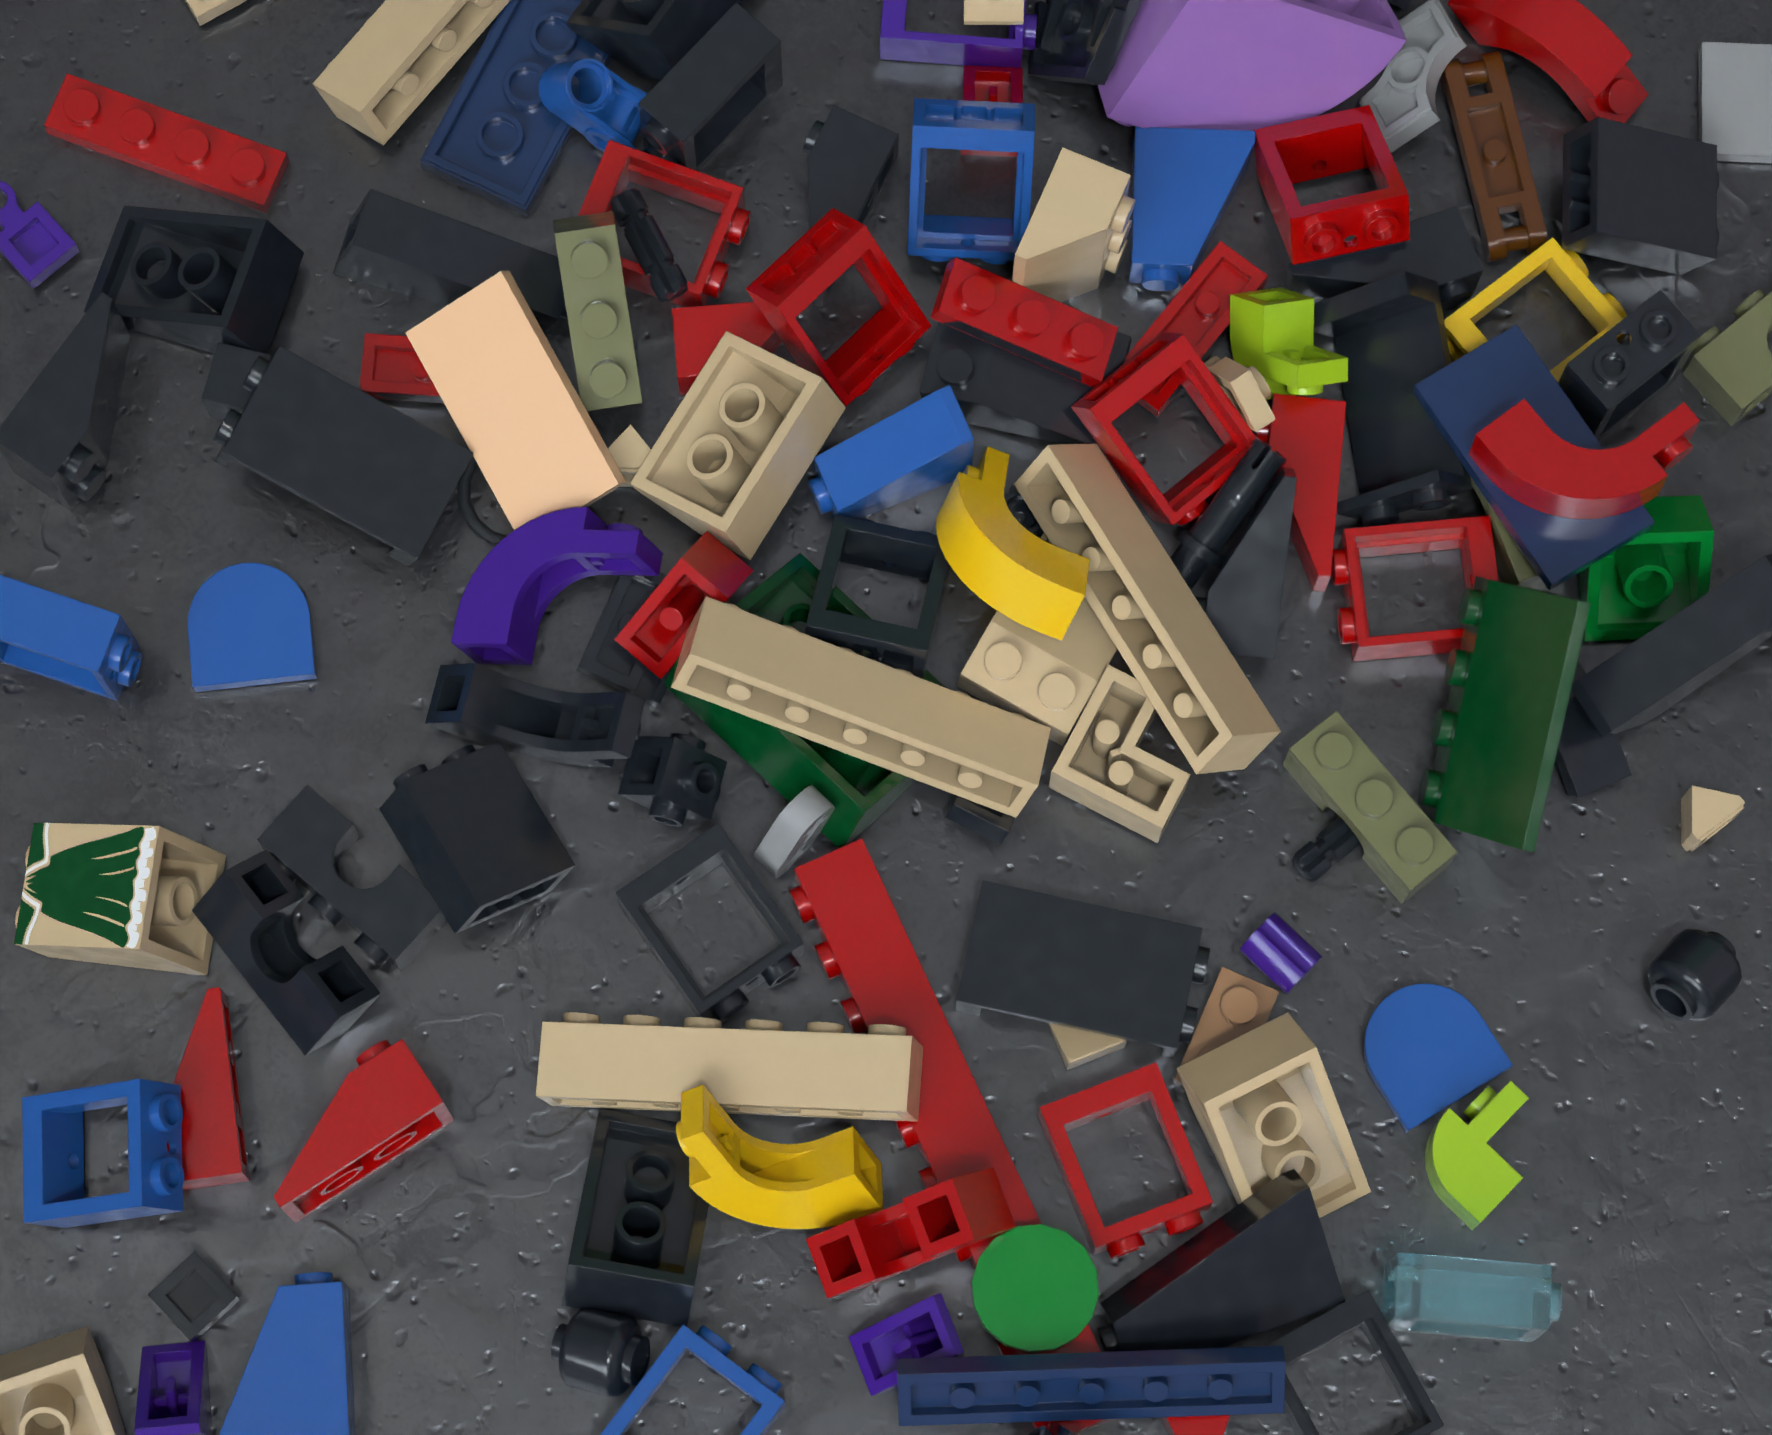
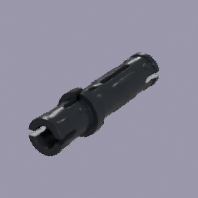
M1255 437L1249 450L1191 530L1183 529L1177 537L1181 544L1170 559L1190 590H1192L1209 565L1216 566L1223 557L1219 551L1279 468L1287 461L1282 454L1271 450L1272 447Z

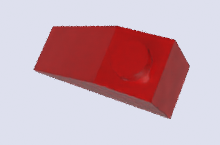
M1273 394L1270 409L1276 420L1255 432V436L1272 447L1271 450L1274 452L1278 451L1287 459L1286 463L1281 467L1293 468L1295 470L1297 480L1290 536L1312 590L1325 592L1332 569L1346 401ZM1281 467L1279 468V470L1277 471V473L1274 475V477L1271 479V481L1269 482V485L1272 483V481L1274 480V478L1276 477V475H1277L1278 472L1280 471Z
M220 987L207 989L173 1082V1084L181 1085V1105L183 1108V1120L181 1123L182 1167L184 1171L183 1191L250 1181L229 999Z

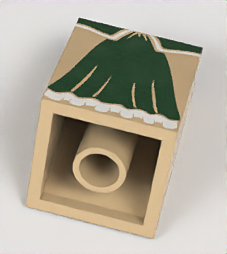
M34 823L31 844L27 849L25 858L26 874L21 904L15 917L16 934L14 944L51 958L193 975H208L213 937L195 916L192 909L224 872L226 855L161 826Z

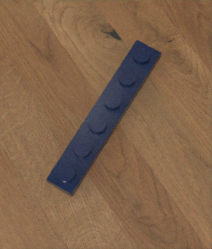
M1283 1346L897 1359L899 1426L1284 1413L1286 1367Z

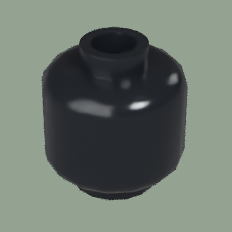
M1685 929L1679 932L1650 965L1648 971L1651 987L1650 993L1660 1010L1678 1021H1704L1711 1018L1735 992L1742 978L1740 963L1736 958L1734 946L1727 938L1717 932H1705L1697 929Z
M582 1308L572 1316L568 1324L562 1323L558 1326L552 1340L551 1356L553 1360L558 1361L560 1376L569 1387L614 1397L622 1395L630 1386H637L644 1377L650 1358V1341L647 1336L642 1335L640 1325L631 1316L593 1308Z

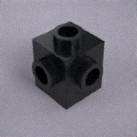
M672 733L670 737L639 736L633 747L631 758L627 760L618 794L649 808L648 817L665 825L683 827L685 819L711 820L715 804L720 795L727 761L706 752V743L693 736L680 733Z

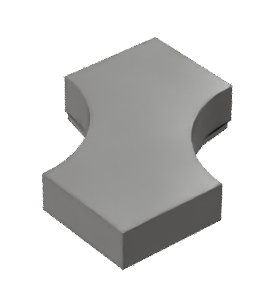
M1428 0L1398 20L1407 41L1386 66L1377 84L1359 102L1361 107L1370 105L1390 153L1440 121L1435 104L1439 79L1454 56L1467 46L1440 0Z

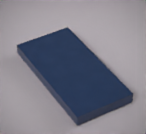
M510 0L497 16L421 157V168L528 217L574 131L572 126L549 112L543 105L539 96L541 75L549 66L560 62L595 59L603 63L605 67H608L612 59L611 56L572 31L566 23L582 0ZM573 75L571 90L574 97L578 100L581 94V86L578 79Z
M1517 324L1414 385L1413 394L1548 590L1553 589L1652 529L1655 522L1643 505L1616 516L1599 519H1570L1534 510L1503 492L1468 455L1475 435L1523 399L1530 404L1547 426L1560 438L1582 448L1604 449Z

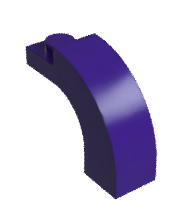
M573 507L544 514L511 532L480 563L460 601L451 643L477 664L532 665L542 616L551 601L564 588L582 578L595 575L659 576L663 553L643 535V531L640 528L623 523H613L607 526L588 507Z

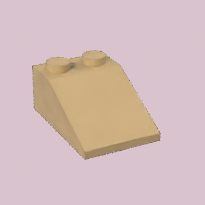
M1044 533L1040 539L1050 543ZM1085 597L1062 641L1023 626L997 611L963 668L956 686L987 704L1008 712L1021 714L1031 721L1050 727L1049 739L1063 746L1118 649Z
M1288 1012L1176 1068L1195 1117L1237 1204L1243 1202L1282 1173L1293 1169L1310 1187L1319 1218L1371 1192L1317 1047Z
M89 1326L0 1356V1435H126L109 1377Z

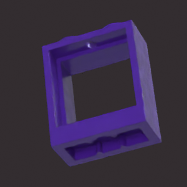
M883 0L880 59L961 66L1021 68L1023 49H1035L1037 14H1026L1027 0H1024L1023 25H1010L1008 39L906 31L908 0Z

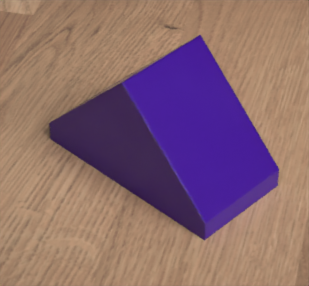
M941 1293L932 1295L849 1336L871 1396L897 1387V1359L964 1357V1350Z
M205 1340L195 1341L194 1343L184 1342L142 1347L134 1427L135 1435H213L208 1357Z

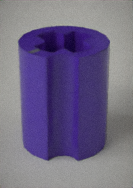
M1276 912L1269 916L1255 930L1239 950L1286 995L1323 958Z

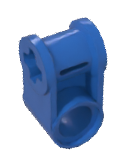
M595 59L560 62L549 66L544 71L539 82V96L549 112L555 114L583 134L593 146L602 152L605 151L609 140L635 149L633 142L641 129L638 103L647 93L627 83L605 67L603 63ZM573 75L578 79L581 86V94L578 100L574 97L571 90Z

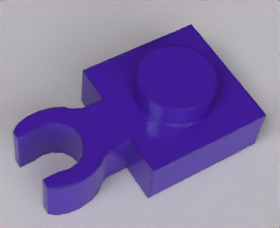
M0 181V191L7 198L5 206L0 209V227L3 228L0 231V252L28 284L35 289L80 251L76 243L38 201L23 212L20 209L19 199L12 187L6 182Z

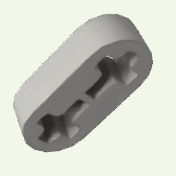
M813 785L808 786L778 815L753 856L775 878L782 876L808 851L832 815L835 806Z

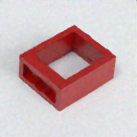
M1370 105L1254 129L1256 175L1293 265L1410 240L1409 194ZM1369 167L1379 190L1301 206L1292 184ZM1355 235V238L1351 241H1344L1348 236Z
M609 140L578 216L612 211L611 200L616 195L623 193L629 182L721 214L694 282L687 281L688 290L680 297L669 302L682 307L706 306L710 296L718 299L725 287L730 270V265L723 263L731 243L736 245L742 243L751 219V211L745 209L744 188ZM620 257L624 285L657 297L650 285L651 281L649 278L651 275H645L639 263Z
M832 208L746 288L799 367L822 377L845 407L856 397L864 394L881 373L897 358L909 352L915 342L932 327L867 227L835 208ZM854 265L882 308L825 361L796 320V317L850 266Z
M1161 333L1071 406L1152 521L1169 525L1176 523L1184 525L1198 517L1207 508L1208 503L1205 499L1223 486L1256 437L1184 334ZM1174 373L1224 445L1167 492L1162 494L1115 429L1112 422Z
M1490 515L1344 529L1338 549H1333L1331 576L1334 586L1343 585L1346 607L1338 608L1337 610L1338 633L1341 644L1351 645L1353 662L1450 653L1453 648L1460 649L1464 628L1370 636L1360 558L1460 549L1465 589L1467 587L1474 588L1476 576L1499 581Z
M1156 1062L1039 1107L1038 1120L1092 1255L1107 1250L1110 1259H1115L1146 1246L1142 1237L1146 1234L1165 1227L1170 1237L1191 1230L1204 1223L1200 1213L1208 1211L1213 1204V1200ZM1150 1099L1188 1195L1104 1228L1066 1132Z

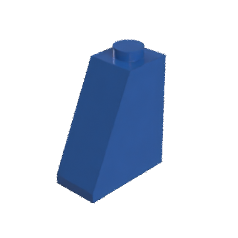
M1135 127L1132 144L1131 198L1135 199L1136 202L1130 217L1132 224L1130 228L1129 283H1142L1145 289L1152 291H1170L1176 289L1178 284L1185 285L1196 271L1250 164L1255 144V131Z
M948 385L938 389L814 457L816 478L808 480V484L820 513L824 514L831 511L833 518L835 514L857 519L864 518L953 482L958 472L963 473L967 465L972 466L974 438L951 386Z
M311 1272L297 1274L294 1276L295 1285L278 1286L221 1428L220 1435H356L349 1288L343 1282H333V1273Z

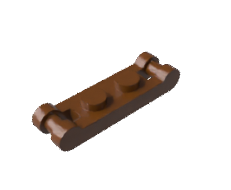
M1499 51L1483 53L1479 55L1478 61L1461 64L1458 58L1452 59L1444 69L1440 77V83L1443 93L1447 97L1480 228L1484 257L1487 262L1506 259L1507 252L1525 249L1528 254H1531L1546 243L1548 238L1502 56ZM1483 84L1487 89V94L1470 97L1467 87ZM1518 211L1521 225L1503 229L1500 214Z

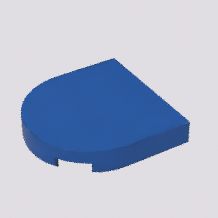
M240 563L216 572L202 584L192 600L188 613L192 686L195 692L317 679L311 611L303 592L291 577L283 571L266 564Z
M1415 984L1393 992L1375 1009L1365 1030L1363 1058L1368 1074L1406 1133L1505 1073L1513 1066L1473 1004L1458 992L1441 985Z

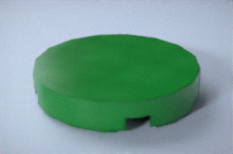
M1043 1224L1017 1226L994 1238L980 1255L971 1282L974 1309L985 1331L1005 1347L1028 1354L1054 1351L1074 1341L1091 1321L1099 1296L1097 1269L1085 1247L1067 1232Z

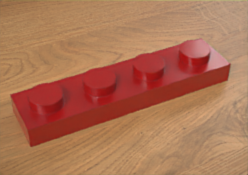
M68 73L44 123V127L49 135L264 213L268 212L289 164L286 152Z

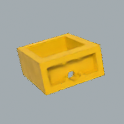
M1552 237L1444 320L1450 359L1454 362L1488 342L1487 338L1475 326V323L1545 270L1598 332L1591 340L1550 370L1558 382L1568 362L1627 315L1616 298L1609 293L1602 295L1589 280L1588 269L1580 256L1574 251L1562 249ZM1623 333L1617 335L1618 343L1621 344L1627 335Z

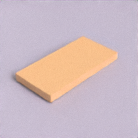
M510 271L498 272L406 332L409 341L468 448L474 453L473 457L514 530L544 514L573 507H588L627 483Z

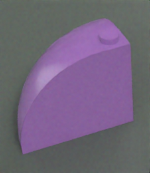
M1142 0L1118 53L1115 65L1105 85H1098L1107 118L1113 119L1123 126L1254 131V129L1315 117L1337 106L1375 78L1399 52L1407 39L1387 0Z

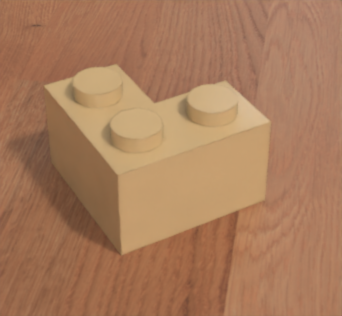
M1108 665L1051 771L1049 788L1158 843L1186 790L1191 774L1139 748L1157 711L1136 678Z

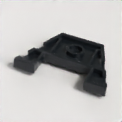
M1046 0V3L1042 1L1037 2L1034 13L1037 14L1035 49L1030 51L1028 74L1050 81L1105 85L1142 0Z

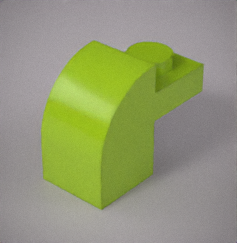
M1282 287L1230 294V343L1233 359L1247 368L1253 366L1261 373L1271 391V397L1266 400L1272 399L1273 394L1292 396L1316 395L1323 392L1324 385L1348 381V357L1314 346V298Z
M1512 1081L1499 1093L1488 1085L1463 1111L1472 1120L1468 1125L1453 1110L1448 1108L1433 1127L1426 1144L1425 1167L1434 1192L1471 1230L1477 1227L1523 1179L1516 1170L1486 1143L1529 1099Z

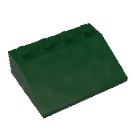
M799 553L735 605L746 612L780 625L791 626L805 634L806 622L820 571ZM835 585L829 607L830 611L871 619ZM679 657L664 682V685L789 802L810 785H813L835 806V809L821 832L838 848L848 845L877 820L915 781L912 778L671 688ZM926 670L924 680L945 687Z
M1476 576L1474 588L1467 587L1465 589L1458 615L1459 623L1465 625L1460 649L1453 648L1450 652L1445 671V683L1452 685L1446 709L1440 708L1438 710L1432 728L1431 742L1433 745L1438 746L1433 770L1426 769L1424 771L1418 791V804L1424 806L1423 812L1432 822L1520 850L1535 851L1591 603L1548 591Z

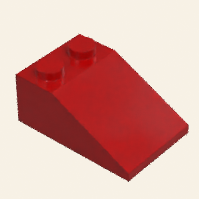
M403 1039L392 1046L388 1040H383L371 1046L356 1058L359 1067L348 1073L275 1193L274 1199L295 1223L454 1121L444 1102Z

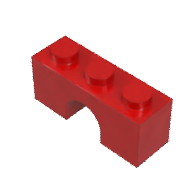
M994 1167L943 1181L903 1198L902 1203L852 1219L806 1238L828 1299L881 1282L1015 1227Z

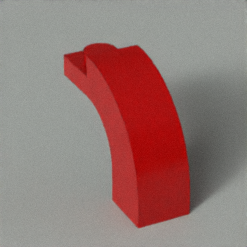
M1449 0L1447 3L1478 45L1507 49L1536 64L1561 86L1588 122L1601 117L1626 123L1649 95L1626 65L1633 56L1631 52L1596 15L1577 0Z
M1523 399L1475 435L1468 455L1497 487L1521 504L1534 510L1563 518L1599 519L1631 511L1658 496L1668 477L1664 470H1668L1676 465L1693 449L1694 446L1690 440L1700 420L1683 402L1638 437L1622 446L1601 450L1587 449L1573 445L1560 438L1547 426L1530 404Z

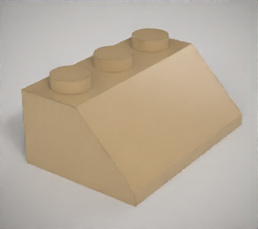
M1062 147L1015 253L1012 282L1056 301L1063 302L1097 289L1106 270L1116 274L1129 243V240L1126 238L1131 228L1132 220H1130L1136 202L1135 199L1128 197L1131 175Z
M726 331L633 477L630 485L699 534L703 535L708 531L729 550L751 560L846 407L822 377Z

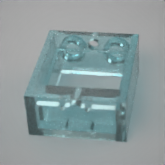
M1398 1252L1384 1266L1381 1312L1393 1331L1532 1342L1549 1330L1551 1321H1559L1562 1306L1561 1283L1552 1282L1553 1265Z

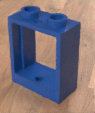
M914 98L907 255L921 256L924 259L936 262L947 261L953 257L976 258L990 264H1006L1014 260L1015 253L1030 222L1035 104ZM927 148L1017 152L1013 219L924 215Z
M0 575V662L118 701L124 685L131 687L134 684L141 667L143 655L142 652L137 651L139 644L120 614Z
M134 1079L22 1097L24 1223L68 1228L182 1212L184 1171L182 1167L181 1123L183 1120V1108L181 1105V1085ZM128 1104L129 1192L85 1198L83 1111Z
M683 1324L600 1435H625L687 1351L761 1405L740 1435H765L786 1407L785 1401L777 1395L783 1385L754 1363L745 1371L726 1356L732 1349V1346L706 1326L702 1325L694 1333Z

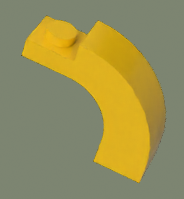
M987 446L977 468L967 465L963 473L958 472L937 515L936 532L940 548L953 571L980 599L1019 624L1062 641L1085 597L1090 559L1038 538L1016 520L1010 512L1004 497L1010 455Z
M704 1084L681 1092V1121H678L676 1124V1134L683 1152L689 1157V1186L698 1196L718 1210L750 1223L782 1229L832 1227L883 1210L882 1163L853 1126L810 1142L798 1144L772 1143L755 1138L740 1129Z

